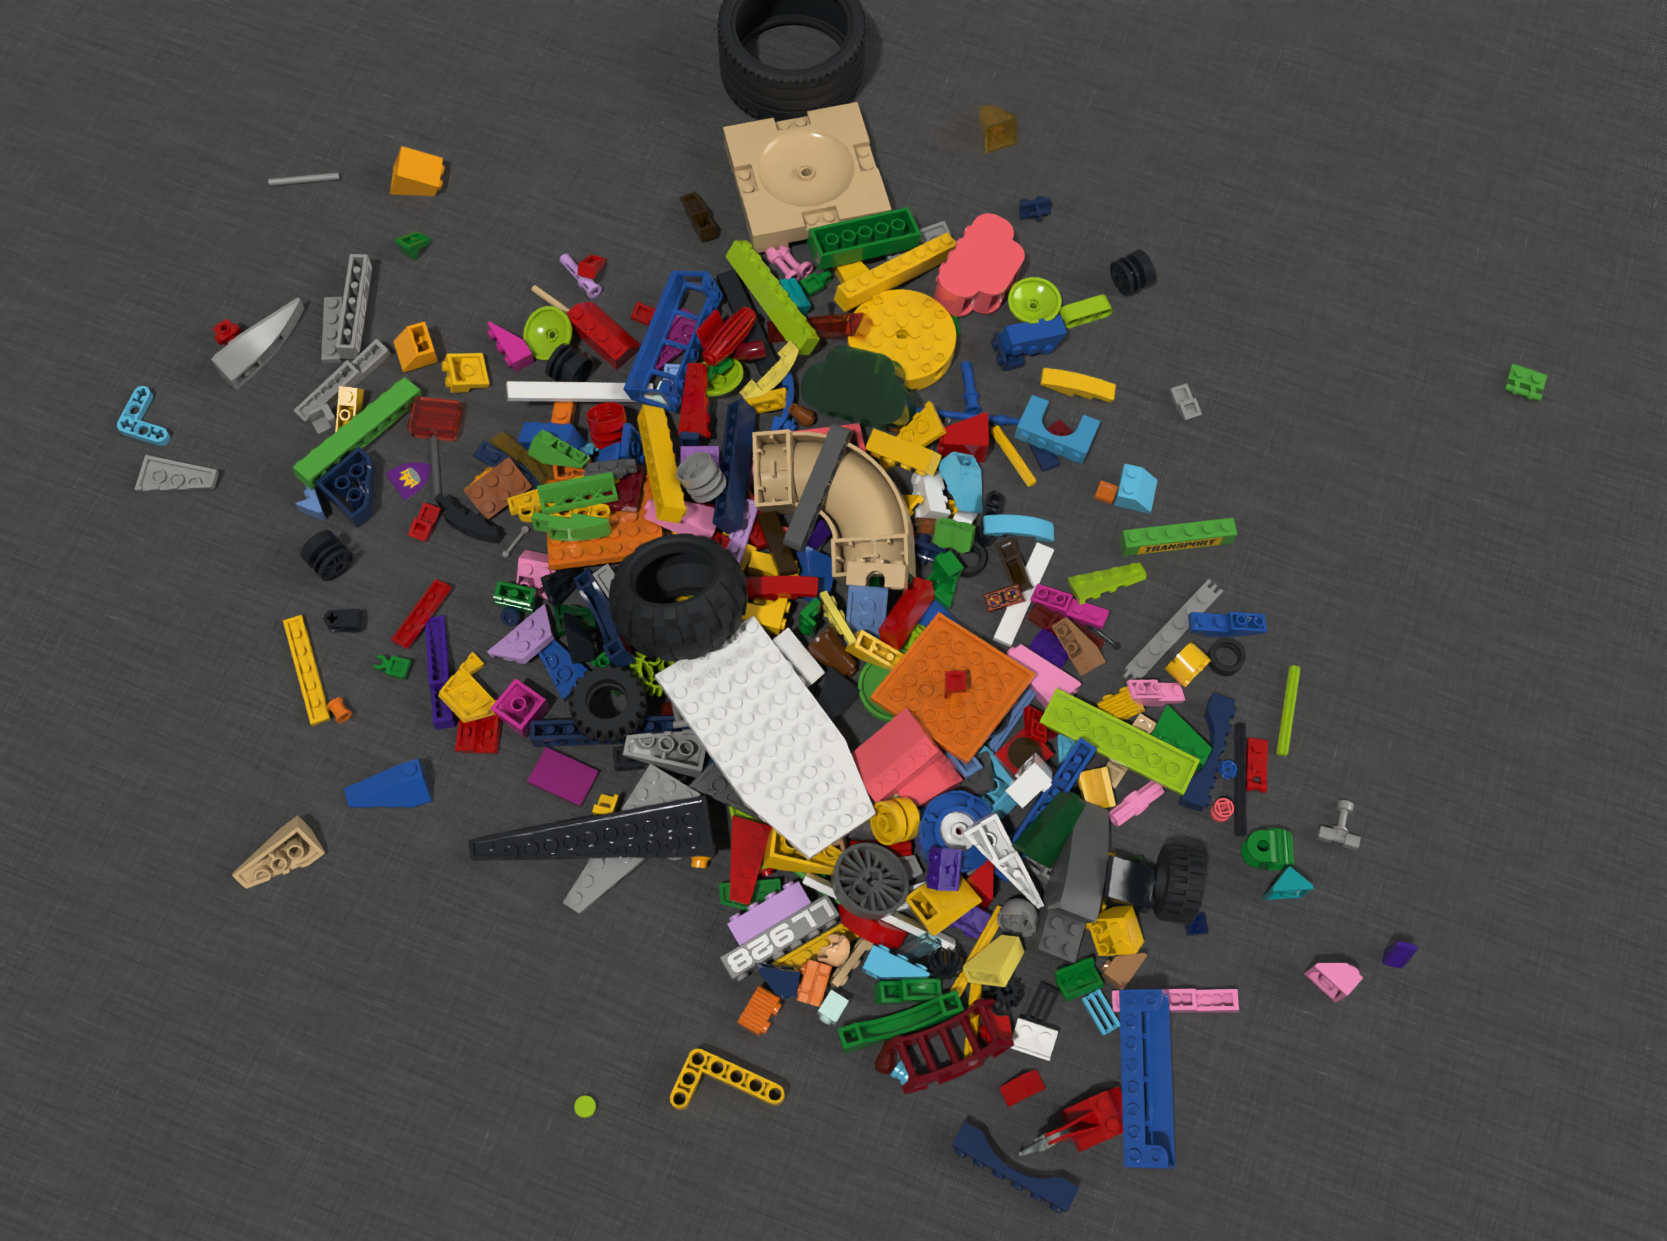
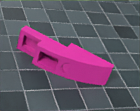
M1038 583L1030 598L1031 602L1063 619L1067 617L1072 623L1083 627L1089 625L1103 630L1109 616V610L1088 603L1079 605L1078 601L1073 599V595Z

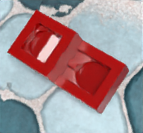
M637 302L630 319L649 326L657 306L653 309Z
M423 502L417 519L414 518L407 535L426 542L435 528L443 509Z

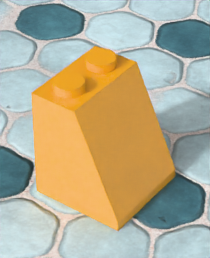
M401 146L393 166L389 194L435 196L437 190L442 188L443 180H440V176H443L445 168L442 165L443 158Z

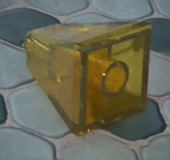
M992 104L980 107L979 124L984 153L987 154L1017 145V116Z

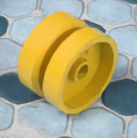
M897 797L874 804L873 808L876 814L870 819V826L873 835L883 845H893L916 838L920 815L912 800L907 797Z

